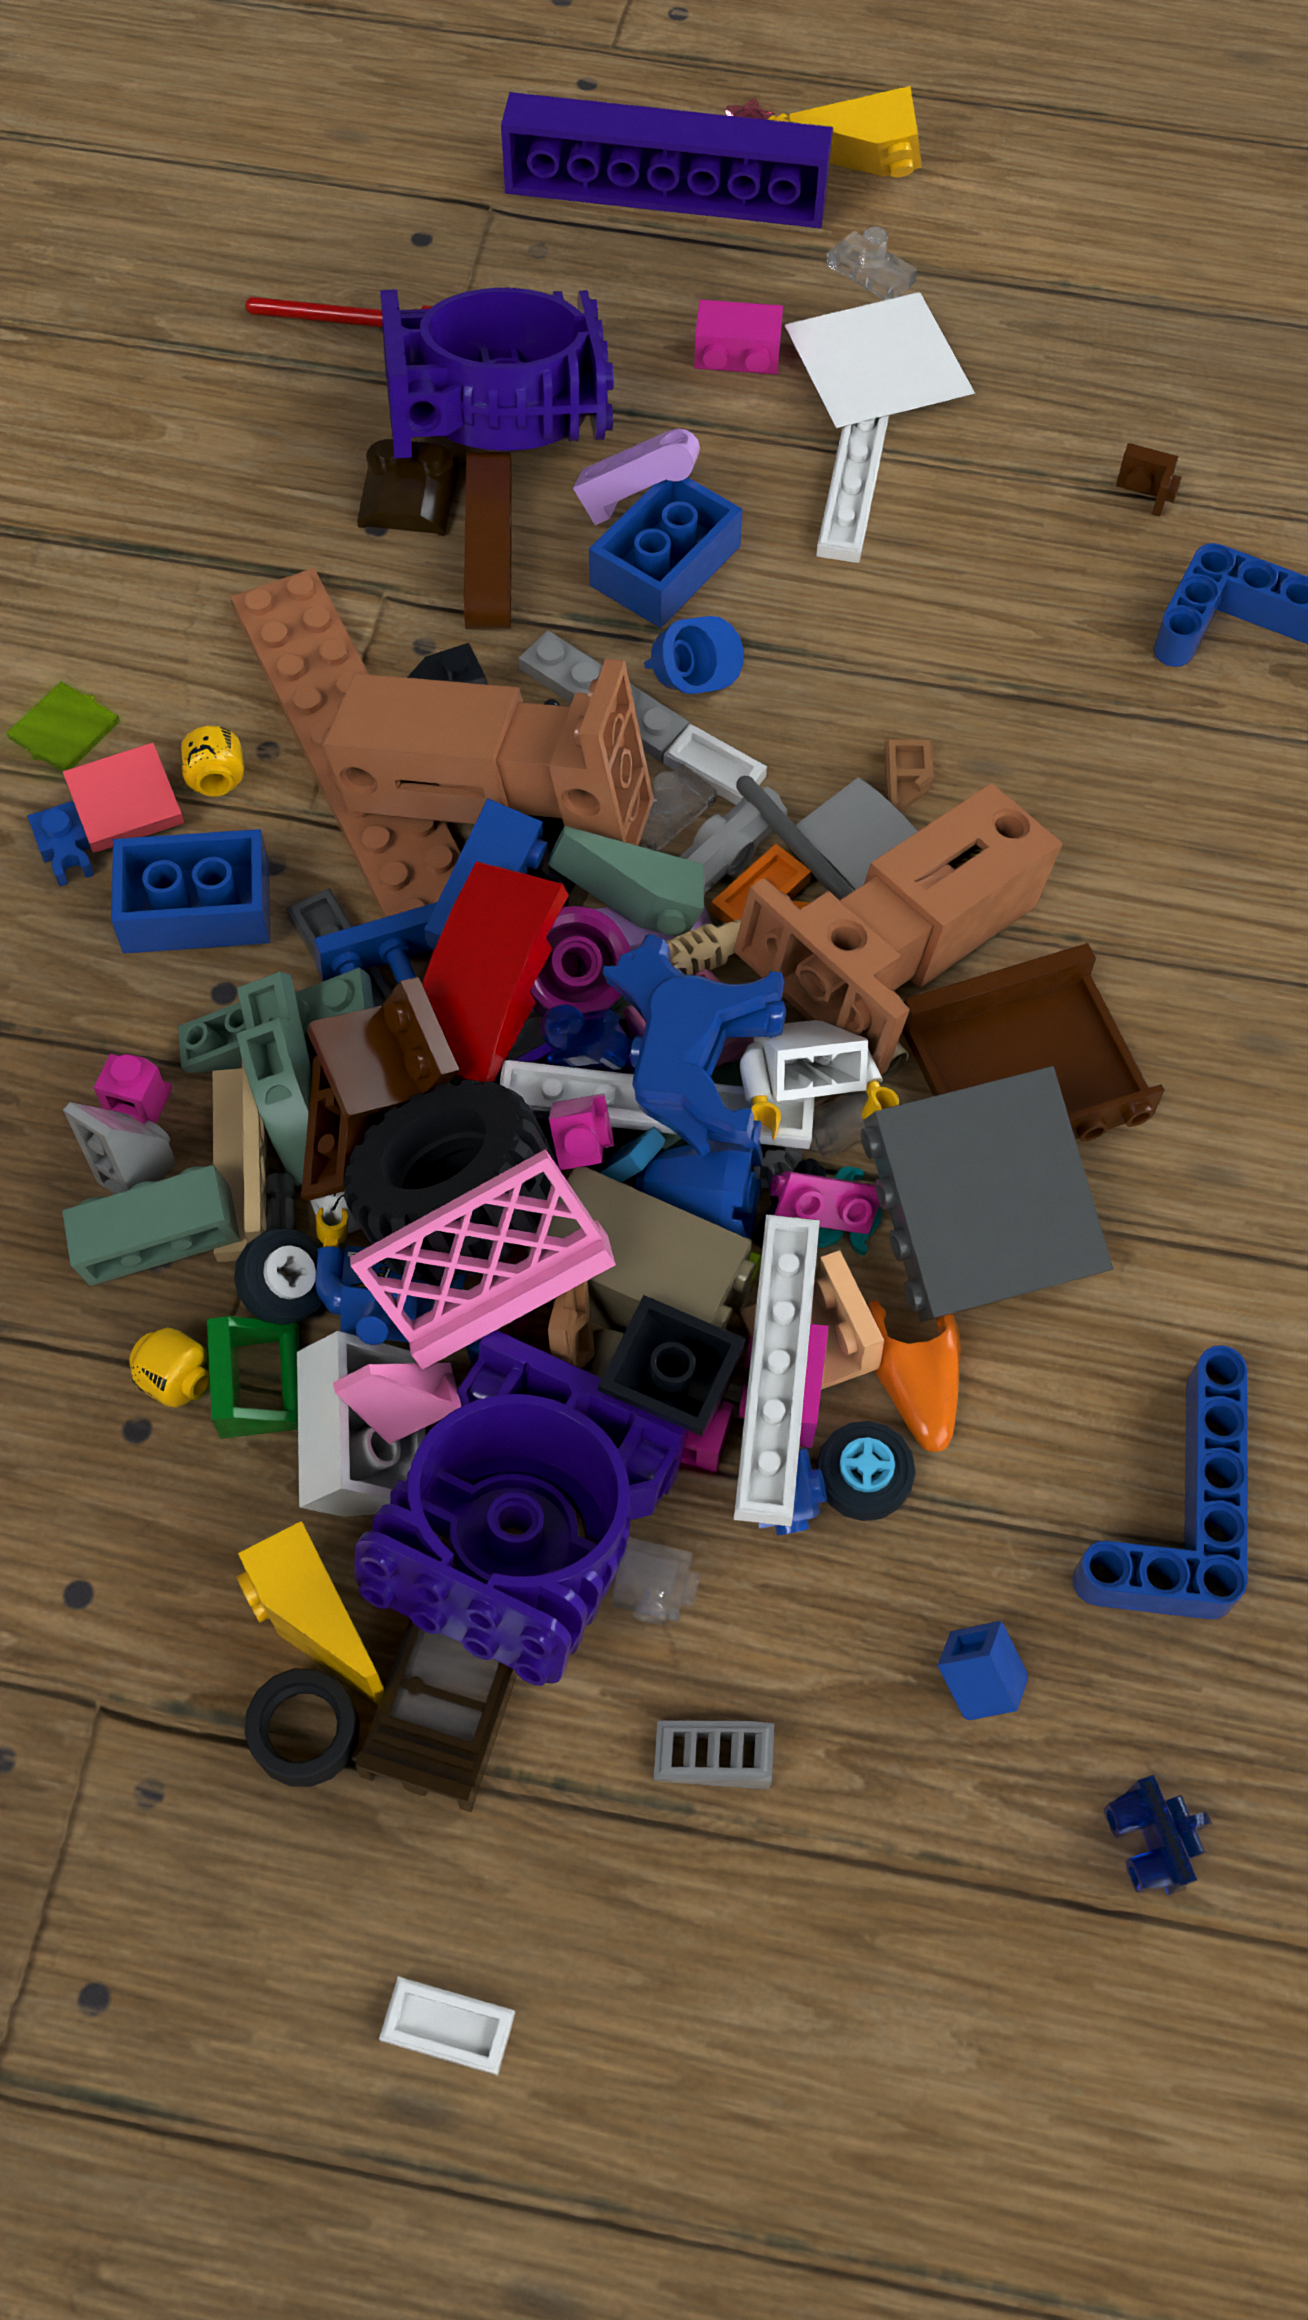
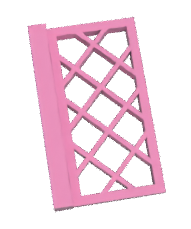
M546 1149L350 1257L352 1269L410 1343L411 1355L422 1370L616 1265L608 1235L598 1220L594 1221ZM541 1172H544L552 1183L547 1200L519 1196L522 1183ZM559 1195L564 1201V1203L557 1202ZM485 1203L504 1207L498 1227L471 1223L470 1218L473 1210ZM514 1209L542 1213L536 1233L508 1229ZM553 1215L576 1219L581 1226V1229L565 1238L547 1236ZM434 1231L455 1234L450 1254L421 1249L423 1238ZM465 1235L494 1240L488 1260L460 1255ZM504 1242L532 1247L529 1257L517 1264L498 1262ZM387 1257L407 1261L401 1280L380 1277L371 1266ZM416 1262L445 1267L440 1286L411 1282ZM455 1269L484 1273L481 1283L467 1291L450 1288ZM391 1293H397L396 1299ZM406 1296L434 1299L433 1310L411 1320L403 1310Z

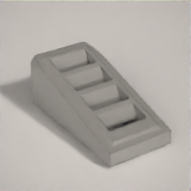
M658 1720L653 1781L770 1790L773 1768L774 1723L756 1721ZM673 1737H685L683 1767H672ZM697 1738L708 1739L707 1767H695ZM720 1740L731 1741L730 1768L719 1767ZM744 1742H755L754 1768H742Z

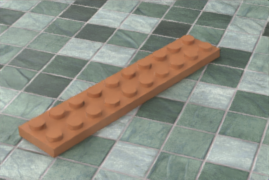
M315 568L230 596L233 610L383 918L438 902L461 854L446 823L438 820L348 811L342 793L336 787L335 775L330 761L323 753V735L334 721L338 712L341 695L346 693L354 673H369Z

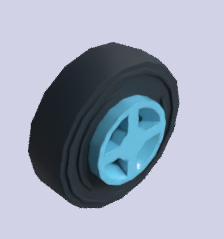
M871 1421L852 1422L834 1431L822 1445L816 1469H820L823 1475L828 1504L843 1516L860 1521L882 1519L897 1511L910 1495L916 1473L912 1451L903 1437L887 1425ZM856 1470L858 1471L859 1474L862 1475V1481H861V1478H860V1477L857 1475V1473L855 1472Z

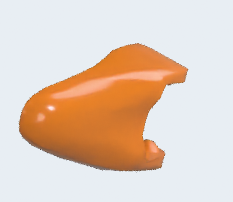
M878 1300L869 1301L868 1308L884 1338L880 1368L874 1370L875 1375L890 1395L908 1429L920 1446L929 1452H939L946 1449L954 1433L960 1373V1332L954 1314L936 1318L940 1336L930 1341L909 1344L888 1337L884 1323L886 1317L885 1309Z

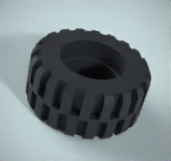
M462 1080L460 1085L453 1086L450 1083L435 1086V1091L427 1094L419 1092L408 1098L410 1102L400 1108L394 1106L384 1114L385 1119L379 1125L373 1124L365 1132L363 1144L356 1145L350 1155V1166L346 1167L343 1185L345 1188L344 1198L356 1222L370 1244L373 1245L545 1149L558 1168L559 1166L551 1145L530 1106L526 1104L522 1096L497 1083L485 1081L482 1085L481 1082L476 1080ZM541 1172L522 1183L519 1196L547 1200L552 1183L546 1174ZM485 1203L473 1210L470 1222L498 1227L504 1207ZM514 1209L508 1229L534 1233L535 1227L540 1223L542 1213ZM434 1231L423 1238L421 1249L450 1254L455 1234ZM465 1235L460 1255L488 1260L494 1240ZM504 1242L498 1262H503L511 1257L510 1251L519 1244ZM388 1257L381 1260L387 1264L389 1269L403 1275L406 1260ZM416 1262L412 1279L430 1282L432 1277H435L436 1280L441 1281L445 1267ZM455 1269L452 1281L456 1280L457 1275L465 1273L471 1277L479 1274V1272Z

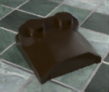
M384 439L372 444L366 453L368 469L358 514V527L365 528L366 526L435 533L438 536H445L459 472L458 458L453 456L451 451L445 446L435 443L411 441V458H394L393 439Z

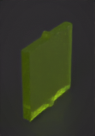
M60 681L7 732L8 739L29 751L34 760L41 759L63 773V771L72 769L120 720L118 715L98 704L93 695L85 696Z

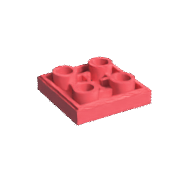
M154 743L63 771L93 853L113 847V839L145 837L184 824L181 810Z

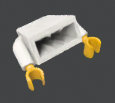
M811 1020L785 1023L782 1035L773 1038L754 1037V1043L747 1046L741 1058L740 1074L746 1102L753 1105L751 1109L754 1114V1120L761 1121L762 1125L767 1126L771 1130L773 1140L776 1139L778 1134L781 1111L776 1105L768 1102L771 1099L778 1102L866 1091L868 1099L861 1111L863 1120L875 1111L899 1105L898 1095L893 1090L880 1086L883 1078L868 1049V1039L824 1021Z

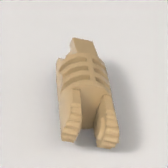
M741 919L723 923L716 927L707 923L667 940L666 943L671 950V965L685 975H694L705 969L713 970L724 965L727 962L728 956L735 953L734 947Z

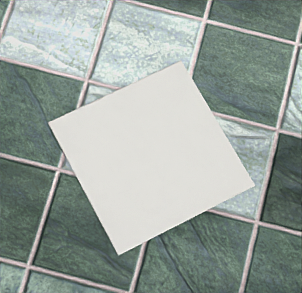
M920 292L785 324L836 428L975 394Z

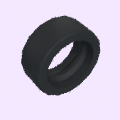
M293 1668L271 1677L256 1691L246 1711L244 1733L252 1756L272 1779L290 1787H313L333 1779L349 1764L358 1745L360 1721L349 1692L335 1677L315 1668ZM297 1694H314L325 1699L333 1708L337 1719L336 1735L330 1747L319 1757L309 1761H291L280 1756L272 1747L268 1735L269 1721L275 1709L285 1699Z

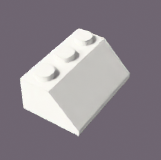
M336 1331L297 1352L299 1508L346 1517L376 1514L382 1505L390 1504V1493L397 1481L407 1479V1473L410 1470L414 1455L425 1438V1428L389 1445L335 1393L333 1382L368 1364L417 1363L412 1357L411 1351L384 1343L369 1345L361 1341L358 1336Z

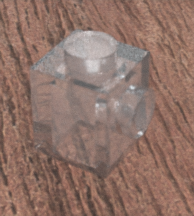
M629 1537L625 1555L620 1563L613 1588V1606L633 1611V1617L650 1624L663 1625L666 1619L679 1622L682 1606H694L701 1573L691 1571L693 1552Z

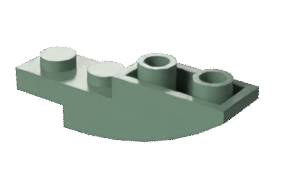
M360 967L295 993L308 1055L316 1053L307 1032V1027L311 1021L374 1007L370 975ZM240 1002L178 1026L181 1069L186 1073H201L242 1068V1057L236 1033L246 1030Z
M278 972L237 988L246 1030L236 1033L249 1085L271 1142L287 1173L292 1174L294 1185L302 1187L312 1070L292 977L290 974Z

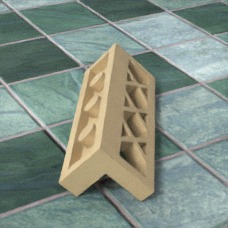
M243 1061L242 1068L212 1071L213 1165L230 1186L240 1236L239 1242L214 1249L217 1262L236 1261L246 1244L266 1231V1201L268 1200V1195H266V1178L268 1176L267 1130L252 1094Z

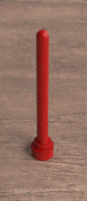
M250 297L245 303L246 310L253 315L382 327L380 309ZM423 305L421 309H430L433 306Z

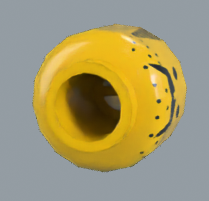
M207 725L194 729L182 740L180 748L182 775L186 784L192 790L209 797H218L225 795L240 784L244 774L243 754L240 741L233 732L220 726Z
M166 1327L147 1333L138 1340L131 1351L129 1365L131 1367L132 1382L140 1391L164 1406L177 1408L188 1404L191 1400L201 1398L210 1386L208 1349L177 1329Z

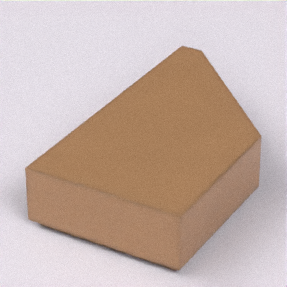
M886 739L885 741L886 799L901 813L932 788L934 780L932 740Z
M587 1281L555 1298L548 1326L551 1355L580 1369L595 1356Z

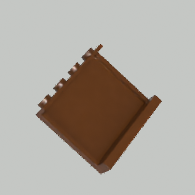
M1088 943L908 997L904 1000V1004L910 1008L902 1031L933 1096L1054 1066L1075 1140L1080 1139L1086 1142L1100 1137L1113 1127L1123 1124L1133 1127L1145 1123L1155 1114L1165 1090L1162 1084L1149 1088L1091 977L1096 957Z

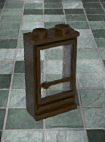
M410 1619L363 1751L360 1752L355 1765L361 1778L373 1781L375 1774L401 1782L405 1790L417 1795L426 1796L427 1791H431L456 1799L460 1809L472 1812L517 1678L514 1669L495 1659L483 1660L475 1657L463 1647L462 1643L442 1633H427L418 1628Z

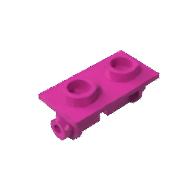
M785 1171L781 1176L774 1175L770 1183L771 1195L777 1196L779 1200L775 1216L820 1220L819 1227L869 1234L880 1204L874 1184Z

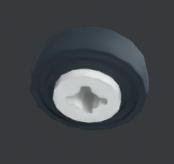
M282 1228L265 1231L247 1243L236 1260L234 1273L238 1296L247 1310L262 1321L277 1325L301 1322L319 1310L323 1302L316 1292L317 1251L320 1248L317 1242L303 1232ZM283 1266L284 1269L287 1270L289 1274H291V1276H286L285 1273L281 1271V1267Z

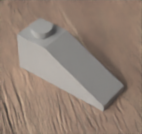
M72 1102L63 1109L97 1183L114 1194L130 1190L132 1186L141 1182L161 1181L176 1164L169 1145L171 1141L169 1135L152 1121L147 1120L142 1124L126 1113Z

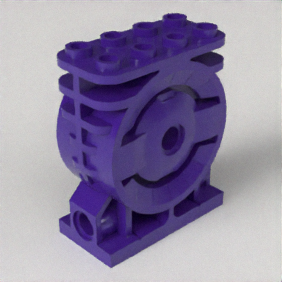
M486 288L456 294L438 302L430 309L411 310L399 309L397 289L380 290L385 374L394 458L412 457L411 437L444 436L470 447L514 451L542 447L562 440L567 436L569 442L578 441L579 427L584 422L586 416L590 418L595 441L605 440V431L613 430L612 404L608 403L607 391L613 390L614 387L612 362H608V345L606 340L603 341L602 320H598L597 299H590L588 290L578 291L577 308L564 300L562 291H553L552 295L520 288Z
M498 1330L491 1332L480 1341L478 1359L457 1390L461 1407L445 1416L428 1432L414 1455L410 1470L407 1473V1479L397 1481L390 1493V1504L382 1505L373 1518L372 1531L363 1533L355 1546L354 1577L360 1587L359 1593L361 1597L377 1608L387 1609L390 1607L410 1617L418 1628L427 1633H442L462 1643L463 1647L475 1657L483 1660L495 1659L513 1668L520 1678L530 1684L542 1686L545 1683L553 1684L559 1682L567 1669L569 1656L576 1652L582 1642L586 1625H590L597 1615L599 1604L608 1592L615 1573L624 1558L629 1538L630 1520L652 1515L663 1494L668 1495L675 1483L688 1430L597 1391L602 1378ZM572 1507L582 1522L585 1538L578 1536L577 1520ZM515 1528L524 1533L521 1535H511L503 1530ZM439 1535L449 1538L450 1550L440 1541ZM453 1560H454V1563L456 1564L458 1570L452 1568V1567H453Z

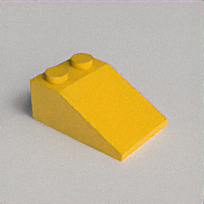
M911 86L789 114L790 122L833 127L830 164L882 177L891 175L895 178L910 175L914 169L922 168Z
M302 1521L239 1552L238 1555L246 1571L237 1575L236 1578L258 1622L262 1623L270 1618L279 1636L372 1703L379 1706L384 1688L378 1673Z

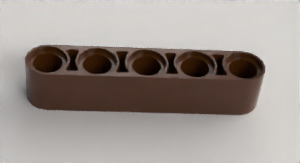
M467 452L464 559L465 629H511V452Z

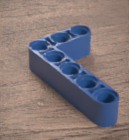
M1205 544L1196 551L1164 613L1153 650L1156 658L1165 665L1179 667L1188 664L1193 658L1216 610L1308 644V576L1222 544Z
M1219 1345L1206 1349L1188 1376L1186 1384L1184 1550L1114 1541H1098L1091 1545L1083 1554L1074 1569L1072 1577L1074 1590L1086 1603L1100 1607L1201 1619H1219L1226 1615L1245 1593L1248 1582V1370L1242 1355L1233 1348ZM1206 1371L1219 1373L1224 1377L1227 1385L1214 1383L1210 1380ZM1205 1421L1219 1423L1225 1429L1227 1436H1219L1212 1433L1206 1426ZM1205 1472H1214L1220 1475L1226 1482L1227 1488L1220 1489L1214 1487L1206 1479ZM1204 1524H1213L1222 1529L1226 1535L1227 1542H1218L1209 1537L1205 1531ZM1100 1564L1106 1566L1114 1575L1115 1582L1103 1583L1098 1581L1092 1575L1090 1565ZM1146 1572H1161L1170 1582L1171 1589L1161 1590L1154 1587L1148 1580ZM1211 1577L1220 1581L1226 1589L1227 1597H1218L1210 1593L1204 1585L1203 1578Z

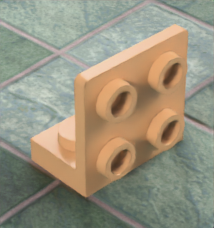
M839 1250L820 1257L818 1279L814 1280L810 1324L829 1326L822 1390L879 1369L884 1338L841 1251ZM756 1304L743 1308L741 1311V1319L749 1337L753 1336Z

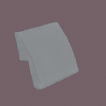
M859 777L795 825L854 891L864 885L871 862L918 832L891 802Z

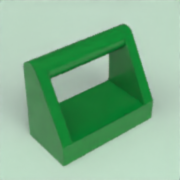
M232 1316L208 1318L211 1418L220 1439L298 1430L297 1352L301 1350L299 1324L277 1325L264 1322L261 1319ZM279 1342L283 1411L241 1408L238 1347Z

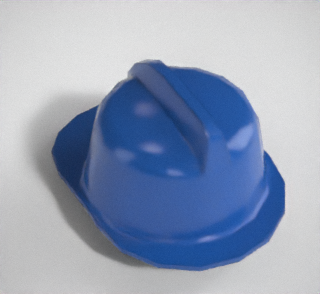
M703 616L681 619L671 623L667 630L656 638L652 646L651 658L644 662V667L653 669L659 682L668 689L679 690L686 694L721 690L732 685L739 677L744 663L743 646L739 634L734 627L721 617Z

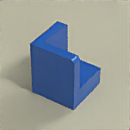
M1002 1620L950 1631L937 1666L963 1717L966 1720H974L1018 1711L1028 1681V1673Z

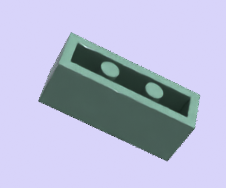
M214 1165L191 1167L182 1171L180 1175L157 1182H141L132 1186L130 1190L108 1197H91L82 1201L78 1206L62 1210L70 1265L89 1286L240 1241L230 1186Z

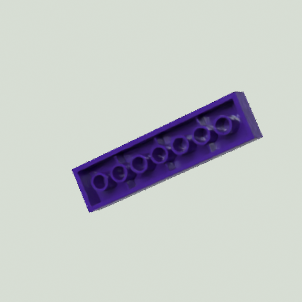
M509 92L501 123L505 194L821 229L827 197L833 127Z

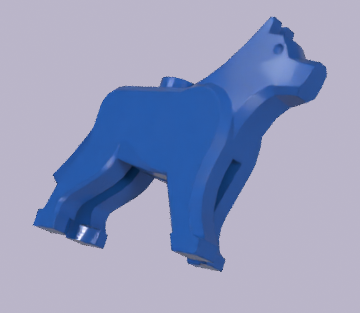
M651 934L646 935L639 948L620 956L617 966L603 967V975L606 978L607 984L635 1007L646 1022L644 1035L635 1036L631 1048V1063L633 1067H636L632 1086L635 1090V1099L639 1108L645 1115L670 1128L683 1138L701 1157H704L711 1151L708 1139L757 1149L762 1128L761 1121L754 1120L752 1109L742 1108L733 1111L725 1107L711 1075L719 1060L727 1037L773 1038L782 1035L787 1013L784 1001H781L785 984L782 972L770 971L766 977L743 984H725L702 976L685 975L671 965V950L664 939Z

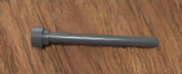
M741 776L737 780L736 788L748 803L750 802L759 810L765 822L802 863L811 870L812 874L828 891L839 900L854 891L752 777Z

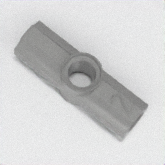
M767 786L762 788L787 816V808L783 805L780 796ZM744 798L724 817L719 814L710 817L697 832L693 845L680 858L704 864L705 894L726 874L731 877L739 874L751 861L757 845L774 830L761 817L759 810Z

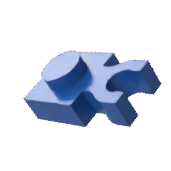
M73 801L27 815L44 863L52 861V869L59 887L68 884L65 871L71 866H80L85 878L94 876L88 856L83 851L91 847Z

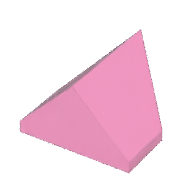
M418 1363L368 1364L333 1382L335 1393L389 1445L443 1419L449 1413L461 1407L451 1363H434L423 1370Z

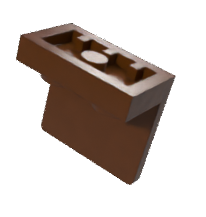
M419 977L400 981L381 1006L314 1020L307 1027L308 1035L340 1110L346 1119L391 1109L394 1106H403L410 1102L409 1097L419 1092L427 1094L435 1091V1086L449 1083L459 1071Z

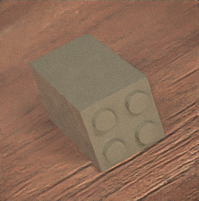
M585 1166L574 1168L567 1182L594 1221L598 1220L608 1235L616 1264L587 1280L591 1322L606 1329L625 1333L643 1295L730 1332L731 1330L726 1327L732 1312L741 1314L753 1290V1285L749 1284L756 1266L755 1263L749 1261L752 1241ZM559 1195L557 1202L564 1203V1201ZM553 1215L547 1236L565 1238L581 1229V1226L576 1219ZM529 1246V1248H528V1250H527V1255H528V1257H529V1254H530V1251H531V1248H532V1247H530V1246ZM555 1298L550 1300L549 1303L554 1304Z

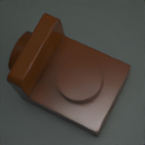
M1128 443L1116 486L1157 497L1152 515L1160 517L1165 501L1174 503L1182 476L1174 475L1179 456Z

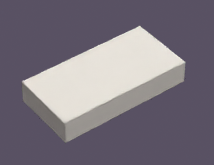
M692 724L685 728L664 753V765L735 805L744 799L736 788L737 780L741 776H750L760 785L767 774V766Z
M398 1977L379 2040L498 2076L515 2017V2010Z

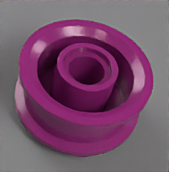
M563 907L546 937L552 947V951L535 980L530 993L536 1001L533 1010L545 1019L564 1025H579L589 1020V1018L584 1021H577L573 1017L602 1013L612 1008L622 995L607 984L606 978L603 975V967L617 966L620 956L630 952L631 949L620 927L608 916L587 907ZM566 955L580 957L585 963L586 974L582 977L568 975L562 968V957Z

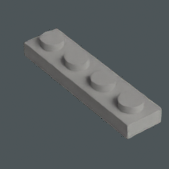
M549 630L519 657V670L569 703H572L575 692L589 693L592 680L599 678L603 665ZM630 684L644 752L661 762L664 759V753L690 722Z

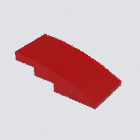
M478 861L475 862L452 907L422 983L459 1068V1071L453 1078L476 1080L481 1082L482 1085L485 1081L494 1082L536 1004L530 990L552 951V947L546 937L569 896L563 884Z

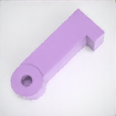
M685 429L670 430L582 469L573 489L594 525L609 520L619 500L666 479L677 482L687 478L699 456L700 445L698 439L693 433Z

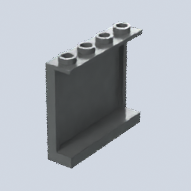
M1054 1066L878 1110L863 1120L865 1128L861 1129L862 1145L869 1159L874 1158L880 1177L875 1181L877 1198L884 1210L889 1209L894 1230L890 1231L891 1247L898 1261L903 1260L909 1279V1281L904 1283L906 1300L911 1311L918 1312L920 1322L1113 1270Z

